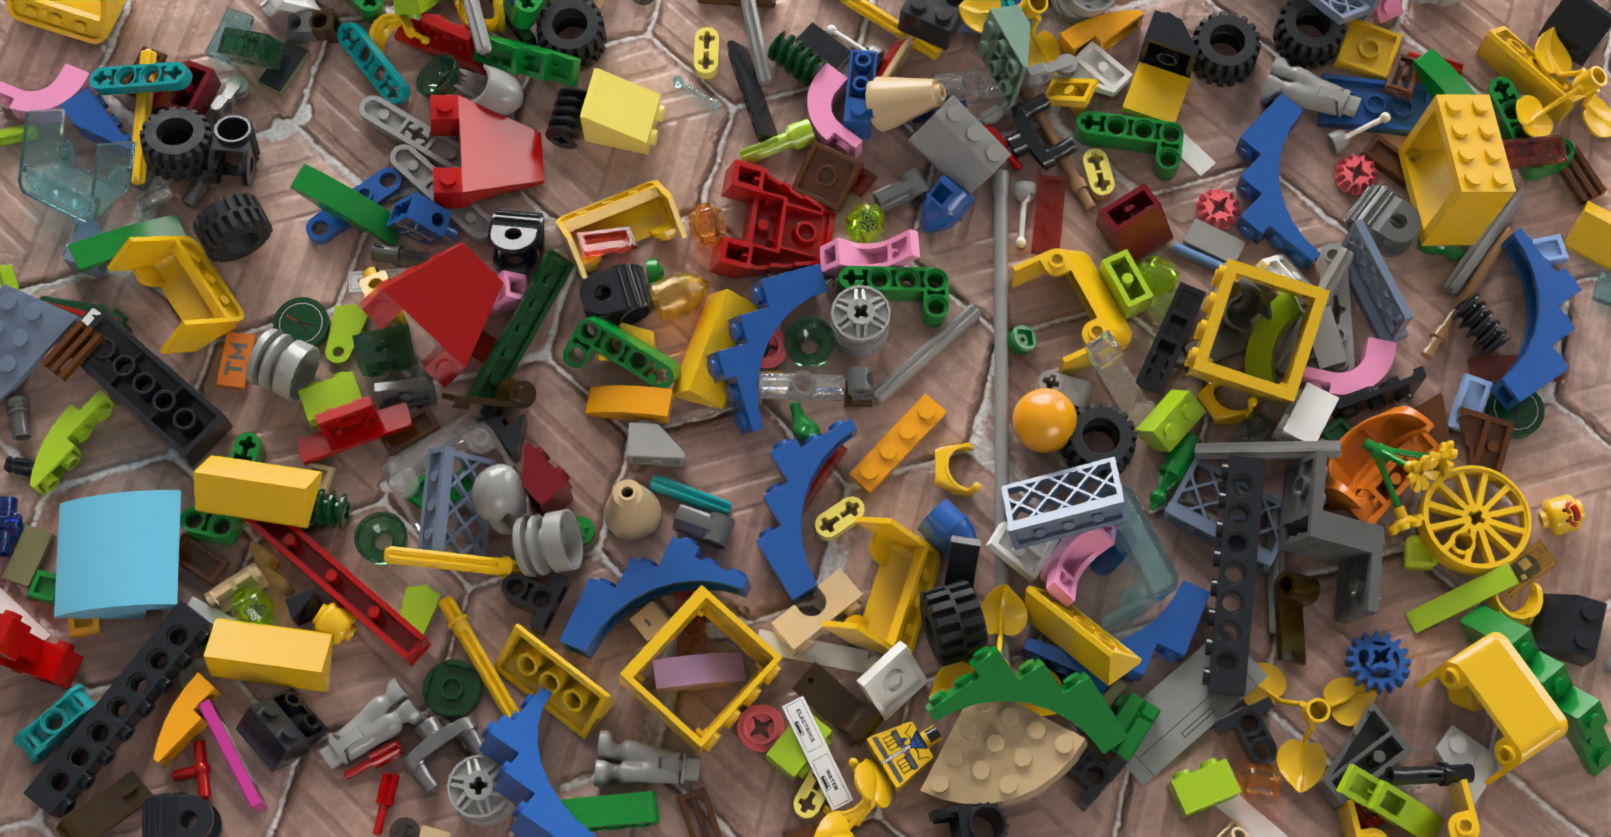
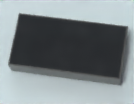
M952 535L944 585L966 580L972 588L974 587L981 540Z

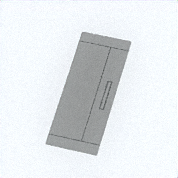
M1224 628L1220 630V635L1224 640H1234ZM1205 643L1142 698L1161 711L1133 757L1126 764L1127 769L1143 786L1268 677L1250 656L1248 657L1244 697L1207 693L1208 686L1202 685L1203 669L1210 665V656L1205 655ZM1221 656L1217 659V664L1221 670L1229 671L1234 668V662L1230 657Z

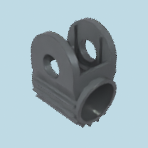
M1374 184L1372 187L1368 186L1343 220L1345 223L1344 227L1349 232L1353 222L1362 218L1380 254L1385 257H1397L1405 253L1421 228V217L1411 204L1403 200L1394 190Z

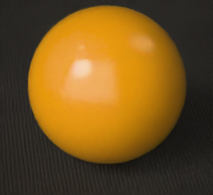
M1049 388L1036 389L1024 395L1015 406L1012 416L1013 430L1018 440L1026 448L1038 453H1051L1065 447L1077 423V413L1070 399L1063 393Z

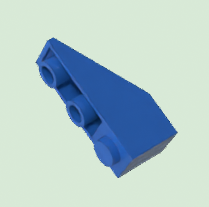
M851 49L843 126L860 139H871L872 122L870 118L873 117L872 109L867 110L865 93L868 82L873 81L872 78L876 77L878 51Z
M88 87L60 104L82 137L130 158L132 138L128 133L123 135L119 129L123 126L114 113L108 115L105 111L109 106L101 94L95 96Z

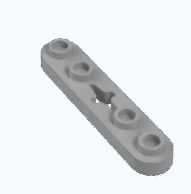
M368 96L361 101L359 112L367 124L401 144L414 147L426 159L441 168L460 167L459 143L447 136H430V126L379 96ZM410 132L417 135L422 132L423 138L426 141L420 138L414 141L413 135Z
M407 144L396 146L390 154L393 168L423 196L433 201V168L436 167L414 147ZM472 202L471 206L465 208L446 209L451 212L450 220L473 241L479 243L488 241L491 217L475 202Z
M1331 243L1325 245L1320 250V281L1338 250L1344 248L1343 246ZM1348 269L1326 307L1331 306L1333 310L1334 299L1338 298L1340 310H1345V312L1340 313L1337 328L1348 361L1326 368L1327 371L1344 373L1355 369Z

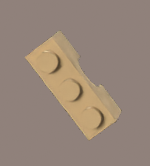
M840 568L817 586V594L826 605L819 615L806 616L793 605L771 623L772 631L793 656L799 652L802 654L807 653L815 646L816 642L814 640L822 634L827 636L832 633L821 626L823 620L838 622L844 616L848 617L861 609L860 603H862L863 594Z

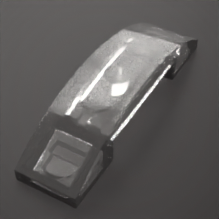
M1106 330L1085 346V350L1105 392L1112 403L1119 407L1118 411L1120 414L1125 411L1129 415L1127 422L1133 421L1135 425L1133 431L1136 432L1135 429L1156 407L1152 400L1145 398L1121 358L1122 350L1111 332Z

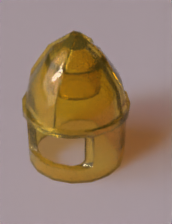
M684 271L671 273L666 278L648 284L655 309L661 321L665 323L683 315L688 316L696 311L708 295L710 282L698 274Z

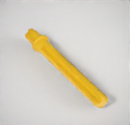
M838 0L899 39L911 36L898 30L899 20L867 0ZM911 36L913 37L911 49L913 52L918 50L932 60H937L942 52L941 48Z
M151 49L141 51L139 64L157 62L156 52ZM158 73L150 75L148 83L154 82L158 78ZM154 92L136 93L128 177L129 182L134 183V185L144 184L146 181L147 165L139 134L140 130H143V123L149 122L148 117L152 115Z
M395 546L387 547L384 550V561L387 564L497 575L501 579L512 573L525 576L520 570L517 561L512 560L509 556L493 558Z
M447 596L440 600L439 606L449 622L447 628L449 630L452 629L455 636L461 642L502 715L505 714L510 718L516 710L520 713L473 633L472 627L467 621L469 616L462 614L452 596Z

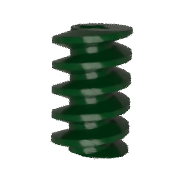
M786 31L781 32L768 49V59L776 61V65L780 68L784 67V70L788 74L792 73L795 79H801L803 85H811L816 74L826 63L829 64V61L825 59L819 64L818 62L821 57L819 53L810 57L812 53L811 47H807L802 51L803 41L800 40L794 45L796 36L792 34L786 39Z
M321 488L316 497L309 523L311 524L316 521L320 526L327 523L330 528H336L339 525L341 530H345L351 513L347 493H343L340 500H337L336 491H332L330 496L326 498L325 489Z

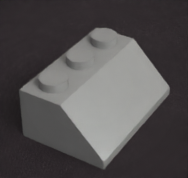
M954 95L943 102L942 106L908 139L941 175L945 174L970 194L993 175L1012 155Z

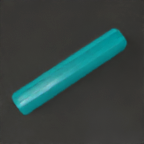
M657 474L650 481L649 487L651 491L708 512H717L729 516L732 503L730 501Z

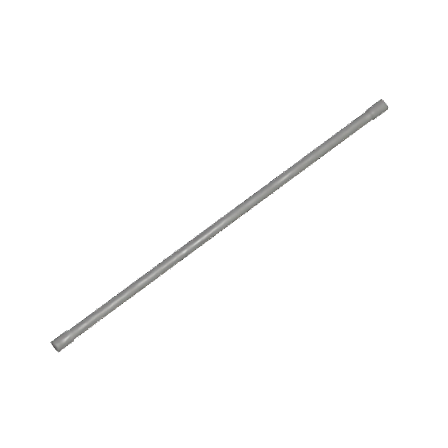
M997 169L992 175V195L994 197L995 530L1000 523L1007 522L1001 486L1009 484V172L1004 169ZM995 554V588L1001 584L1010 586L1009 565ZM998 633L995 634V647H996V648H997ZM1003 634L1002 656L1010 664V636Z

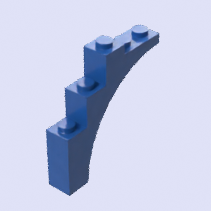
M1281 94L1243 133L1236 146L1239 155L1244 160L1253 163L1240 176L1236 189L1239 190L1240 195L1244 199L1254 202L1241 215L1236 228L1245 239L1252 240L1257 245L1265 237L1274 249L1281 250L1289 256L1295 266L1309 272L1316 264L1321 253L1304 238L1292 221L1285 206L1279 183V161L1282 147L1287 136L1299 122L1303 109L1284 94Z
M1521 228L1500 244L1515 267L1522 284L1526 302V328L1523 344L1518 356L1505 376L1490 388L1507 412L1569 369L1564 362V358L1560 353L1556 352L1553 345L1561 341L1576 328L1571 323L1570 318L1559 307L1582 290L1577 284L1576 279L1569 274L1565 267L1555 272L1549 260L1540 253L1532 239Z
M820 264L768 277L750 284V297L757 310L728 320L729 334L731 339L735 341L736 346L707 355V369L710 376L713 377L714 383L725 380L726 396L732 403L735 413L734 422L736 427L740 429L741 435L763 429L758 407V379L766 347L778 325L794 308L804 301L828 291Z
M851 418L845 422L843 419L834 422L828 427L829 431L821 436L818 434L812 435L803 442L804 446L802 447L796 438L790 441L784 439L775 444L773 451L770 452L771 460L785 483L782 485L779 482L769 487L763 499L779 527L775 529L772 526L762 531L756 543L759 551L793 605L815 593L818 586L808 566L802 544L801 525L804 505L811 485L824 463L839 447L857 435V427Z
M673 536L658 567L657 563L648 558L642 557L641 560L631 557L617 588L616 584L605 578H600L599 581L589 578L559 641L566 650L591 660L604 638L620 621L637 608L657 598L677 592L697 590L701 585L707 590L725 591L747 598L751 585L748 578H746L747 575L742 571L731 568L730 571L723 569L718 562L710 558L702 560V551L698 546L699 544L693 539L683 537L681 540Z
M1183 580L1173 600L1156 619L1142 630L1120 640L1119 642L1142 659L1139 665L1121 678L1129 682H1134L1135 680L1140 682L1154 651L1158 652L1159 657L1166 661L1175 662L1177 660L1181 662L1210 596V591ZM1028 638L1022 652V656L1026 657V661L1030 659L1035 661L1039 658L1047 667L1054 669L1053 672L1057 676L1064 679L1075 672L1080 674L1084 671L1090 676L1101 695H1103L1107 685L1062 648Z
M542 686L535 696L530 693L520 706L522 709L521 713L516 710L510 718L503 714L496 724L491 721L481 734V737L485 740L479 751L502 766L496 775L500 780L494 790L518 806L512 814L516 820L510 829L511 832L518 837H597L582 825L562 804L549 784L541 764L538 749V724L543 707L552 692Z

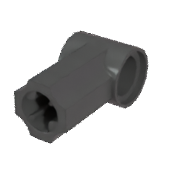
M914 168L902 174L898 181L873 192V199L877 209L884 216L909 203L911 205H918L924 202L926 193L930 192L931 189L920 170Z
M681 504L674 517L672 528L673 530L699 538L701 542L710 547L723 550L726 547L735 521L721 513L711 512V514Z

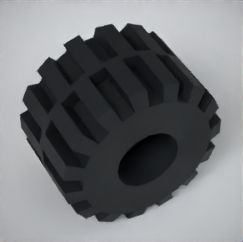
M966 580L921 592L920 612L925 634L930 648L940 665L944 667L972 659L976 651L988 646V632L983 611L973 588Z

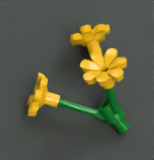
M1368 438L1362 448L1370 452V457L1376 460L1375 464L1380 470L1394 505L1393 512L1396 520L1394 523L1386 526L1387 533L1389 532L1390 536L1398 534L1400 530L1409 529L1410 526H1421L1423 524L1421 521L1424 520L1423 515H1408L1404 505H1400L1385 466L1389 461H1392L1404 467V470L1410 473L1407 476V481L1411 484L1410 488L1416 493L1421 489L1425 491L1430 485L1429 479L1435 481L1439 474L1443 478H1450V472L1454 468V463L1451 460L1456 459L1458 455V450L1453 449L1454 440L1441 442L1438 452L1427 451V453L1396 449L1385 446L1381 442L1377 444ZM1395 455L1419 458L1420 460L1405 461Z

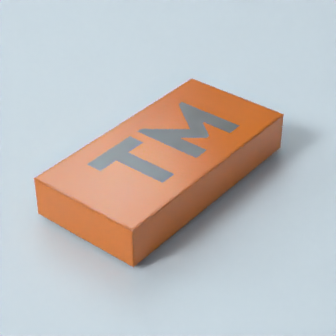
M227 332L216 382L218 388L247 390L246 367L251 351L257 342L256 335Z

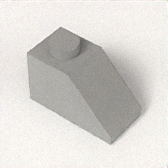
M638 420L636 423L629 422L627 444L629 464L686 467L685 452L659 424H654L650 420Z

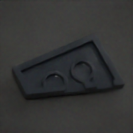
M1420 366L1413 369L1414 373L1412 376L1402 380L1398 378V375L1391 377L1386 382L1380 384L1378 389L1374 390L1372 386H1367L1339 397L1331 413L1332 418H1338L1342 415L1343 419H1349L1358 415L1359 411L1370 409V411H1377L1387 405L1386 403L1396 401L1397 404L1411 400L1427 377L1424 367Z

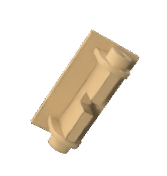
M253 562L204 595L211 607L227 614L269 587L270 584L257 564Z

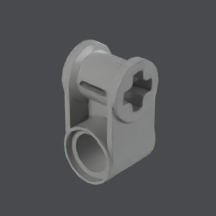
M1054 370L1045 371L1040 375L1035 390L1046 388L1047 383L1051 384L1052 389L1063 393L1070 399L1076 413L1082 406L1086 409L1093 388L1089 382L1061 374Z

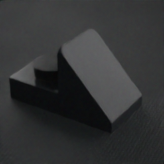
M487 405L480 410L483 421L516 464L521 459L528 425L526 416L522 414L511 423H508L500 410L494 412L491 406Z

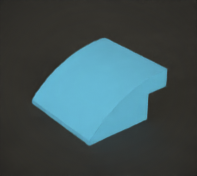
M181 490L118 492L60 503L54 618L146 619L147 610H173L177 606Z

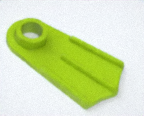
M355 303L335 306L325 350L328 361L333 364H342L349 360L369 316ZM336 351H344V353L341 356H334Z
M427 584L406 587L400 615L425 635L442 596Z

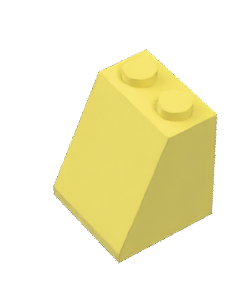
M594 68L580 114L585 141L649 155L651 145L655 146L657 143L658 130H656L658 121L662 122L665 115V106L662 105L661 94L601 69Z

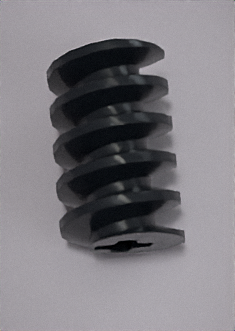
M565 87L558 91V99L555 101V108L551 113L552 118L548 122L549 128L545 132L546 138L552 144L564 149L577 148L578 145L574 141L581 138L580 133L577 131L583 130L580 114L587 91L574 87Z
M1475 292L1452 308L1456 312L1451 318L1452 320L1463 319L1458 328L1469 327L1465 337L1476 336L1472 346H1483L1479 353L1481 357L1494 352L1507 343L1511 337L1503 339L1507 334V330L1505 328L1496 330L1500 325V321L1498 319L1489 321L1494 313L1492 310L1483 311L1487 304L1485 301L1476 302L1480 294Z

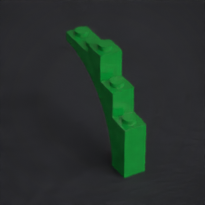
M1482 603L1459 621L1470 644H1474L1492 632L1501 633L1510 641L1567 719L1568 731L1565 735L1588 774L1596 777L1611 764V744L1604 729L1608 719L1600 700L1573 686L1565 664L1539 651L1529 628Z
M994 645L990 648L988 646L982 647L973 654L974 659L969 661L975 671L973 674L966 673L954 681L955 686L946 692L944 690L936 692L928 699L929 703L925 705V708L936 722L957 710L979 703L998 701L1029 703L1049 709L1072 721L1088 735L1103 754L1129 738L1090 676L1084 671L1080 674L1079 672L1071 674L1063 681L1064 685L1059 687L1046 665L1039 658L1035 661L1030 659L1019 666V672L1014 674L1000 651Z

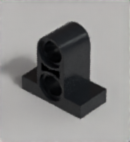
M518 573L507 575L501 584L502 592L508 603L535 615L530 626L534 633L543 637L570 587L568 578L556 573L550 587ZM517 584L524 586L520 594H509L512 586ZM546 596L550 598L549 603L544 607L535 605L539 597Z
M1269 696L1214 723L1213 728L1218 736L1231 730L1234 731L1247 758L1253 765L1258 767L1267 766L1277 756V746L1261 717L1275 708ZM1249 717L1253 719L1256 725L1253 732H1246L1241 728L1240 720L1242 718ZM1263 744L1268 747L1270 751L1268 759H1259L1255 755L1254 748L1256 745Z
M1086 748L1079 761L1066 773L1085 791L1075 804L1085 812L1124 769L1127 762L1117 755L1106 766ZM1087 772H1098L1101 775L1102 782L1099 784L1091 783L1087 779Z

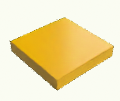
M1359 19L1351 20L1334 66L1369 79L1387 81L1403 34L1363 22Z
M1139 62L1121 112L1140 118L1176 122L1191 78Z

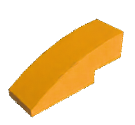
M1124 10L1106 13L1075 24L1060 33L1058 40L1060 50L1063 54H1071L1076 57L1093 41L1106 51L1141 27L1144 13L1141 10Z
M630 385L593 386L589 390L585 415L635 423L638 420H650L669 424L674 399L673 389Z
M199 672L183 689L163 724L153 759L164 768L208 725L201 717L202 712L199 704L207 699L214 703L222 695Z

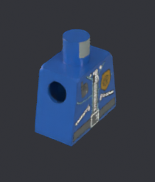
M414 192L395 203L386 226L390 230L426 245H430L440 239L453 244L459 233L457 228L449 225L451 212L418 192Z

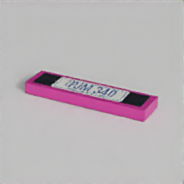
M205 700L199 704V708L249 806L258 813L265 810L268 806L218 708L211 700Z

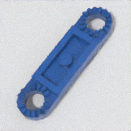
M386 167L363 181L353 190L382 206L388 199L402 190L403 179L396 169ZM385 177H395L396 182L393 186H382L381 182H383ZM322 210L307 222L306 232L312 242L322 245V243L327 244L328 241H331L335 236L340 233L342 234L352 226L343 219L334 218ZM325 224L328 226L327 232L323 235L314 234L313 230H315L317 225Z

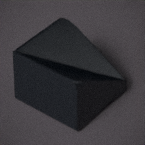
M312 588L285 599L291 619L297 626L313 621L322 607L319 596Z

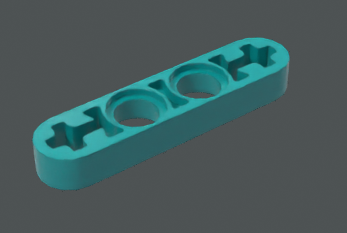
M342 23L337 31L339 43L383 99L393 105H403L408 102L411 93L410 87L364 28L357 23ZM365 47H368L370 51L367 61H364L362 57ZM383 66L385 76L382 80H379L377 72L379 67Z
M181 62L110 66L94 70L89 78V83L101 95L178 91L190 85L192 73ZM158 73V78L154 82L148 83L150 75ZM133 74V80L129 84L123 85L124 79L128 75Z

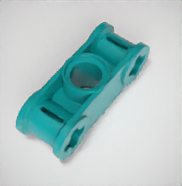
M82 684L75 685L69 689L61 699L13 738V744L16 747H21L29 756L28 760L31 765L44 761L53 750L68 739L96 705L97 702H94L85 693L86 688ZM63 719L62 726L57 730H52L51 727L54 721Z

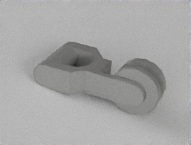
M1062 54L1057 60L1029 66L1024 83L1025 88L1034 89L1043 86L1050 79L1054 78L1055 72L1063 78L1072 77L1076 73L1077 59L1071 54Z
M239 75L230 77L226 82L224 92L218 95L211 104L215 125L218 119L224 118V115L230 116L232 114L233 107L236 104L235 99H242L248 95L249 86L245 77Z

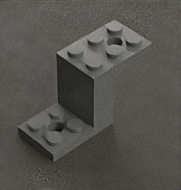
M1316 451L1285 465L1278 549L1339 565L1335 621L1345 624L1378 613L1381 604L1380 581L1383 575L1382 552L1385 547L1384 527L1323 511L1326 501L1324 493L1325 479L1328 474V466L1326 465L1327 454Z

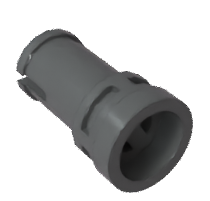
M14 396L6 399L5 404L7 414L11 419L13 440L30 439L29 398L26 396Z

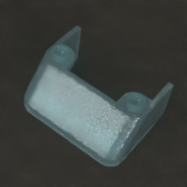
M66 110L26 111L18 173V185L21 192L82 223L97 221L130 188L136 142L97 144L94 171L91 173L74 165L76 149L70 140L62 137Z
M1122 486L1130 521L1114 525L1117 528L1115 545L1136 584L1123 591L1120 600L1121 609L1100 619V627L1105 631L1111 630L1145 613L1171 594L1178 584V573L1135 493L1126 486ZM1109 490L1103 493L1100 498L1116 495L1117 493Z

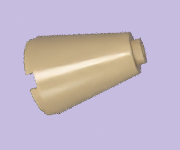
M879 76L872 78L873 81L868 82L865 93L867 110L872 109L874 117L870 118L871 122L881 132L890 131L941 107L946 99L945 87L937 79Z
M633 480L620 481L613 489L604 507L606 526L615 537L627 542L644 540L645 537L658 529L662 519L661 505L658 498L649 489Z

